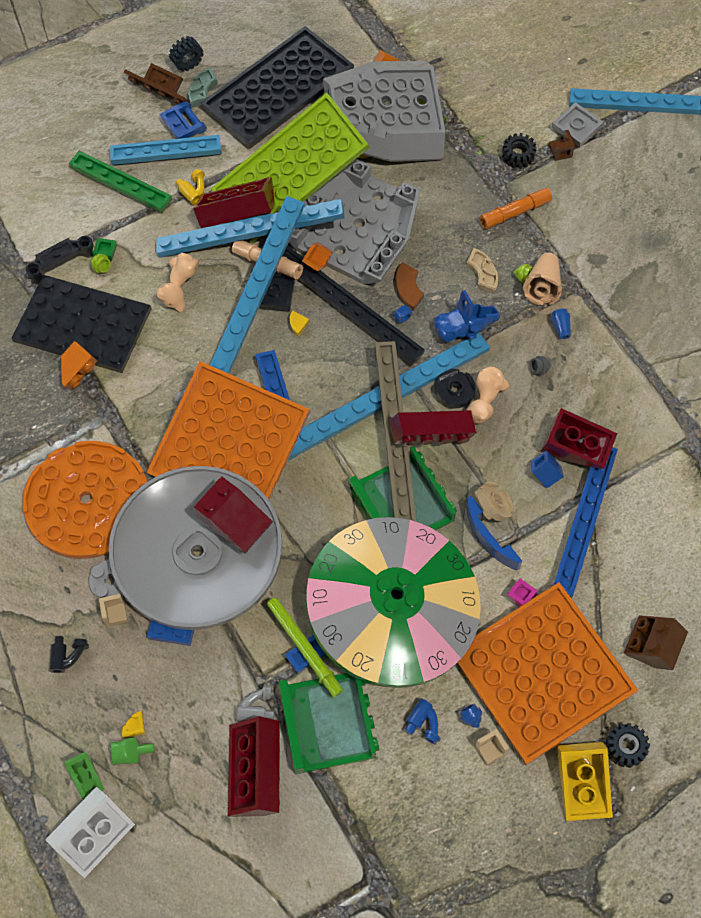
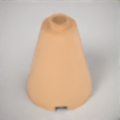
M544 253L540 256L523 284L526 299L534 304L543 305L544 303H550L549 305H551L561 297L562 284L559 259L553 253Z

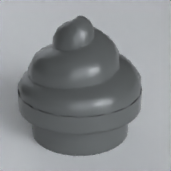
M536 356L530 361V370L537 376L546 374L551 367L550 362L544 356Z

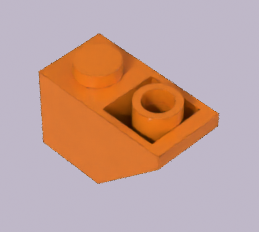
M76 341L61 355L62 384L70 390L76 388L81 383V378L86 373L91 372L98 361Z

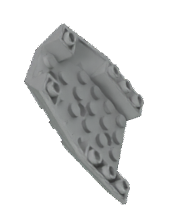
M374 61L323 79L325 93L329 94L370 146L362 154L390 162L443 160L446 132L434 67L428 62ZM417 99H422L425 102V104H419L417 102ZM351 100L354 106L347 105L345 101ZM381 100H387L390 102V105H384Z
M355 159L304 201L305 206L341 199L344 219L294 229L289 243L297 252L306 255L310 246L319 242L333 251L331 258L327 262V267L361 284L381 282L409 241L420 189L406 182H403L400 188L394 187L371 176V166ZM376 196H380L383 199L376 201L373 198ZM362 223L364 226L356 227L355 224ZM337 250L345 251V253L341 255H338L335 252Z

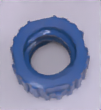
M403 305L393 313V317L398 323H403L412 316V311L407 305Z

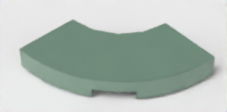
M211 67L196 75L189 87L188 96L191 108L201 105V102L207 98L208 91L218 84Z

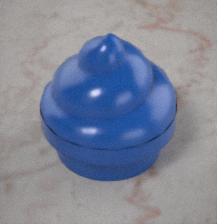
M471 704L459 712L462 722L474 728H479L482 716L480 707L477 708L476 704Z

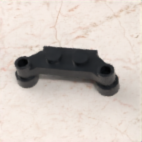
M81 236L77 241L70 240L68 237L36 254L35 262L29 263L26 266L28 277L34 284H39L46 272L78 255H83L86 258L93 256L94 244L91 237Z

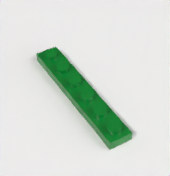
M80 150L69 162L71 169L161 213L172 201V195Z

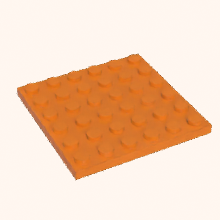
M199 361L146 473L157 477L165 472L183 467L209 466L221 468L247 479L269 500L311 410Z
M560 582L475 635L469 649L457 663L526 766L638 692L637 687Z

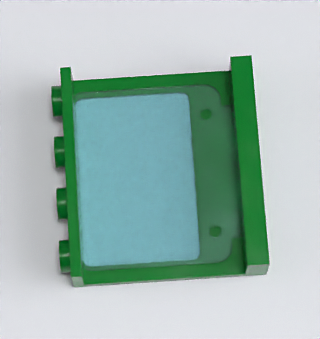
M414 446L410 447L409 462L416 521L436 531L455 521L457 509L452 501L449 502L446 498L443 486L441 484L438 485L433 470L425 465L422 453L420 451L417 452ZM388 466L358 480L356 475L348 479V488L368 520L385 517L394 518Z
M348 673L334 675L344 691L336 698L332 697L323 683L320 684L318 682L319 679L288 684V680L279 681L295 775L376 758L379 744L377 737L373 738L371 729H375L373 716H368L367 707H370L368 693H363L362 686L366 685L364 681Z

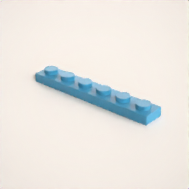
M220 135L110 146L112 165L222 154Z

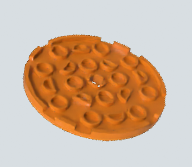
M80 441L66 448L61 447L47 455L48 458L35 467L27 480L23 493V512L27 525L35 538L44 547L56 554L77 559H88L106 555L109 553L110 535L117 515L133 493L147 483L144 471L135 458L127 454L124 449L110 443ZM84 495H91L92 499L85 504L81 502Z

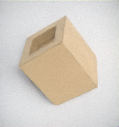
M121 594L99 598L102 619L106 627L128 622L125 602Z
M497 729L478 739L475 745L487 766L504 757L509 750Z

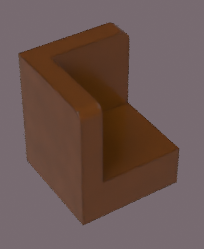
M564 130L563 139L549 142V147L555 161L573 157L575 144L569 130Z

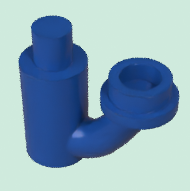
M420 698L406 720L408 725L404 731L412 736L416 729L420 730L428 717L430 730L425 731L426 735L424 738L436 745L441 740L438 736L437 714L430 702Z

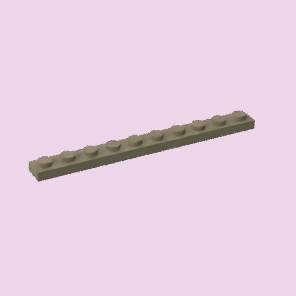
M395 341L375 342L394 518L417 522L408 446L394 443L390 420L398 412H404Z

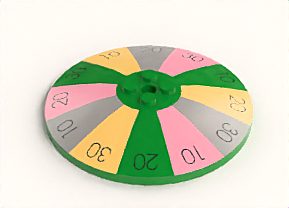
M391 517L374 518L345 528L335 535L320 551L311 568L306 587L307 617L314 637L320 647L342 670L357 679L377 686L389 688L413 687L433 681L444 675L467 652L474 640L479 625L481 611L480 594L475 575L469 563L450 540L434 529L412 520ZM391 591H400L402 593V598L398 600L394 599L391 595Z

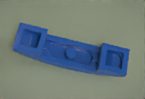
M472 496L468 497L466 504L467 517L479 543L497 561L511 569L519 570L522 559L510 544L502 549L481 522L483 510Z

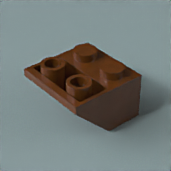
M639 615L624 654L653 668L674 670L688 631L675 618Z

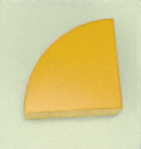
M292 311L290 314V326L293 333L299 337L309 324V319Z
M142 711L134 713L125 723L122 729L123 739L145 735Z

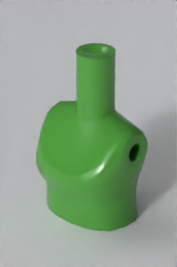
M136 738L111 742L113 766L136 764L139 762L140 754L155 752L154 743L139 745Z

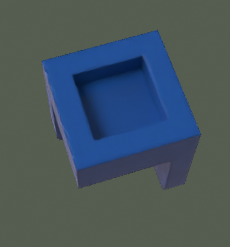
M547 450L530 461L532 473L546 488H549L564 477L562 466Z

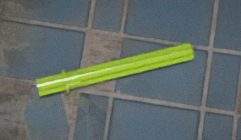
M274 597L267 602L269 609L319 678L318 682L325 685L333 698L344 692L343 688L333 676L334 672L330 671L278 598Z

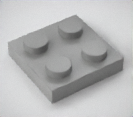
M575 102L552 123V129L562 136L564 135V130H569L574 144L580 148L603 127L604 122Z

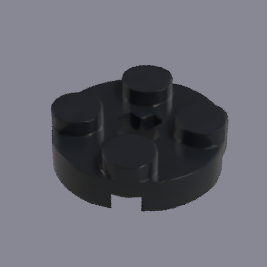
M450 369L439 376L436 382L435 393L438 400L446 408H461L473 401L476 384L469 373L459 372V369ZM453 385L460 387L458 392L451 390Z

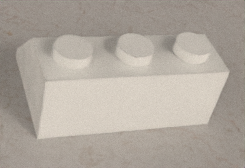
M96 787L47 837L46 841L85 878L135 824L107 795Z

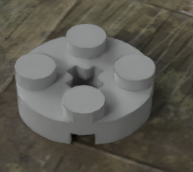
M110 560L95 565L91 569L89 585L93 594L98 598L121 594L124 599L125 597L121 593L116 581H114L112 586L106 583L109 577L114 578Z

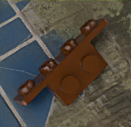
M153 63L150 64L144 78L126 69L124 70L129 81L135 84L140 82L144 88L150 91L155 89L158 91L157 94L164 98L170 96L173 98L172 101L177 104L186 101L190 103L185 97L177 94L183 81L182 77Z

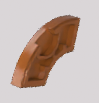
M402 262L396 275V287L400 299L414 311L424 298V293L419 290L416 284L418 270Z

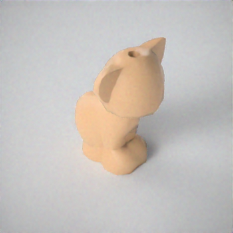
M181 253L170 260L169 264L172 269L170 283H164L157 291V296L161 299L162 303L167 307L175 308L178 312H183L185 308L184 293L181 286L195 274L199 266L197 259L185 253Z
M492 366L484 368L479 372L476 378V385L480 392V399L473 401L467 408V410H471L474 423L477 424L485 422L493 415L494 409L490 403L495 399L499 391H507L510 386L499 368Z

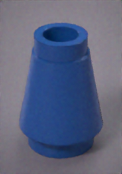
M567 309L553 311L551 320L559 338H570V313H568Z

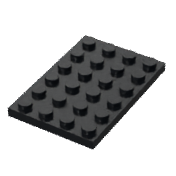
M43 275L11 338L13 342L57 355H62L76 341L98 360L95 366L123 373L152 308L151 305Z

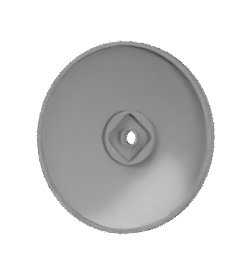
M191 466L174 469L151 479L141 486L121 508L114 522L109 542L111 570L126 600L138 612L150 620L164 626L183 630L217 627L229 623L248 612L263 598L271 587L277 575L282 556V535L279 520L266 496L254 484L242 476L228 470L209 466ZM221 476L239 488L273 521L246 554L199 520L195 515L193 507ZM201 548L204 552L201 556L196 557L192 555L193 550Z

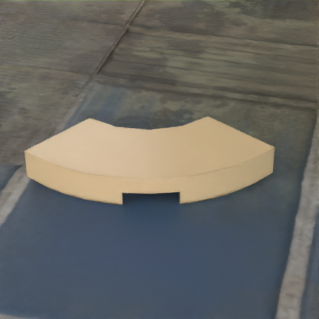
M473 248L466 266L477 274L478 288L495 294L498 285V272L492 260L485 253Z

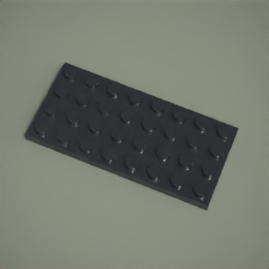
M304 26L203 100L201 108L250 149L324 93V78L353 69L354 64Z

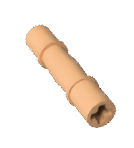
M243 240L235 241L232 246L233 253L247 258L249 261L257 262L262 251L256 244ZM283 256L276 271L279 274L282 273L291 278L298 279L303 272V266Z

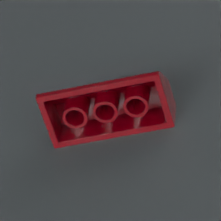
M272 177L202 194L193 207L200 228L253 218L256 215L270 214L275 205Z
M258 716L229 725L228 817L267 816L279 813L280 721Z

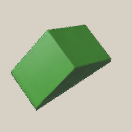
M86 751L64 762L83 800L96 787L101 791L104 790L93 761Z

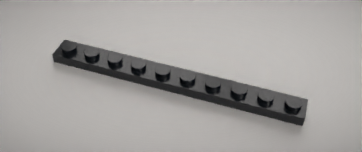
M287 245L283 256L303 266V272L298 278L303 284L379 342L395 341L397 355L412 366L424 354V348L321 270L316 271L302 262L304 257Z

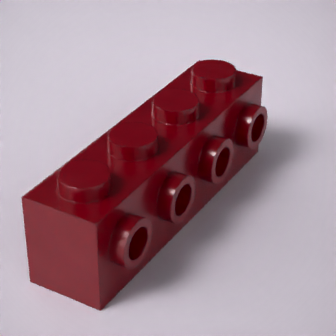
M471 410L398 412L390 420L394 443L403 444L404 446L414 443L428 445L433 442H440V444L454 441L466 443L477 433Z

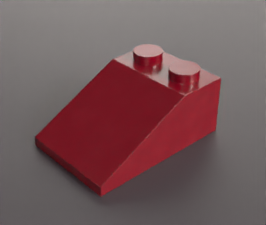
M561 408L554 417L541 452L547 450L554 458L604 469L618 433Z
M223 476L216 481L193 507L195 515L199 520L244 554L248 552L273 523L239 488Z

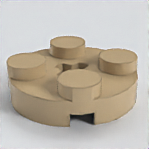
M487 481L475 491V496L479 500L483 508V514L487 519L491 520L493 518L496 521L503 522L512 516L511 512L514 510L512 500L505 490L501 492L497 488L500 485Z

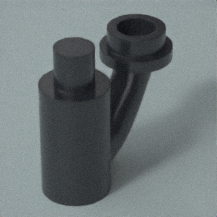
M55 636V643L51 644L49 672L64 673L66 669L72 667L83 651L89 648L88 640L75 639L72 644V648L75 650L66 659L67 645L64 644V637Z

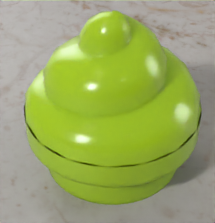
M97 254L92 258L91 266L95 272L105 273L109 270L111 262L106 255Z
M523 264L515 269L513 273L521 283H524L533 267H530L529 264Z

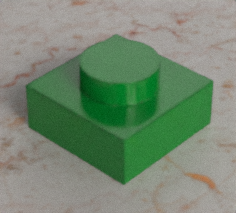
M97 238L93 256L104 254L109 260H113L117 248L116 240Z

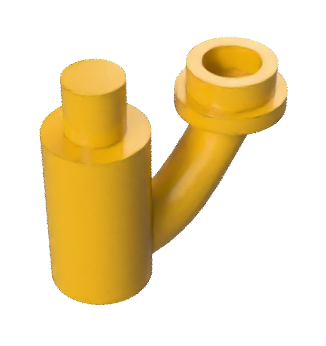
M199 169L194 170L191 174L192 180L197 183V189L181 178L176 181V184L179 186L178 190L193 205L197 203L200 196L204 193L203 178L205 173Z

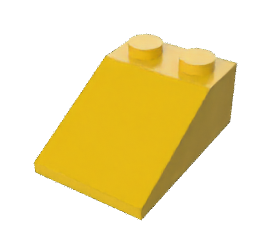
M603 742L557 745L566 821L613 818L608 749Z

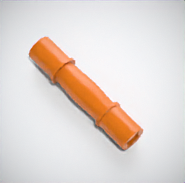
M547 187L532 194L529 193L524 198L480 215L481 225L486 230L500 223H505L506 220L519 216L531 209L535 210L537 207L551 202L552 194Z

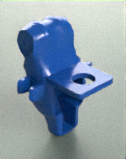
M462 290L459 302H457V308L454 311L442 313L434 318V328L438 331L439 337L448 342L457 337L463 338L468 336L470 339L477 338L476 333L483 331L489 324L497 322L500 314L492 305L481 306L480 304H473L466 290Z

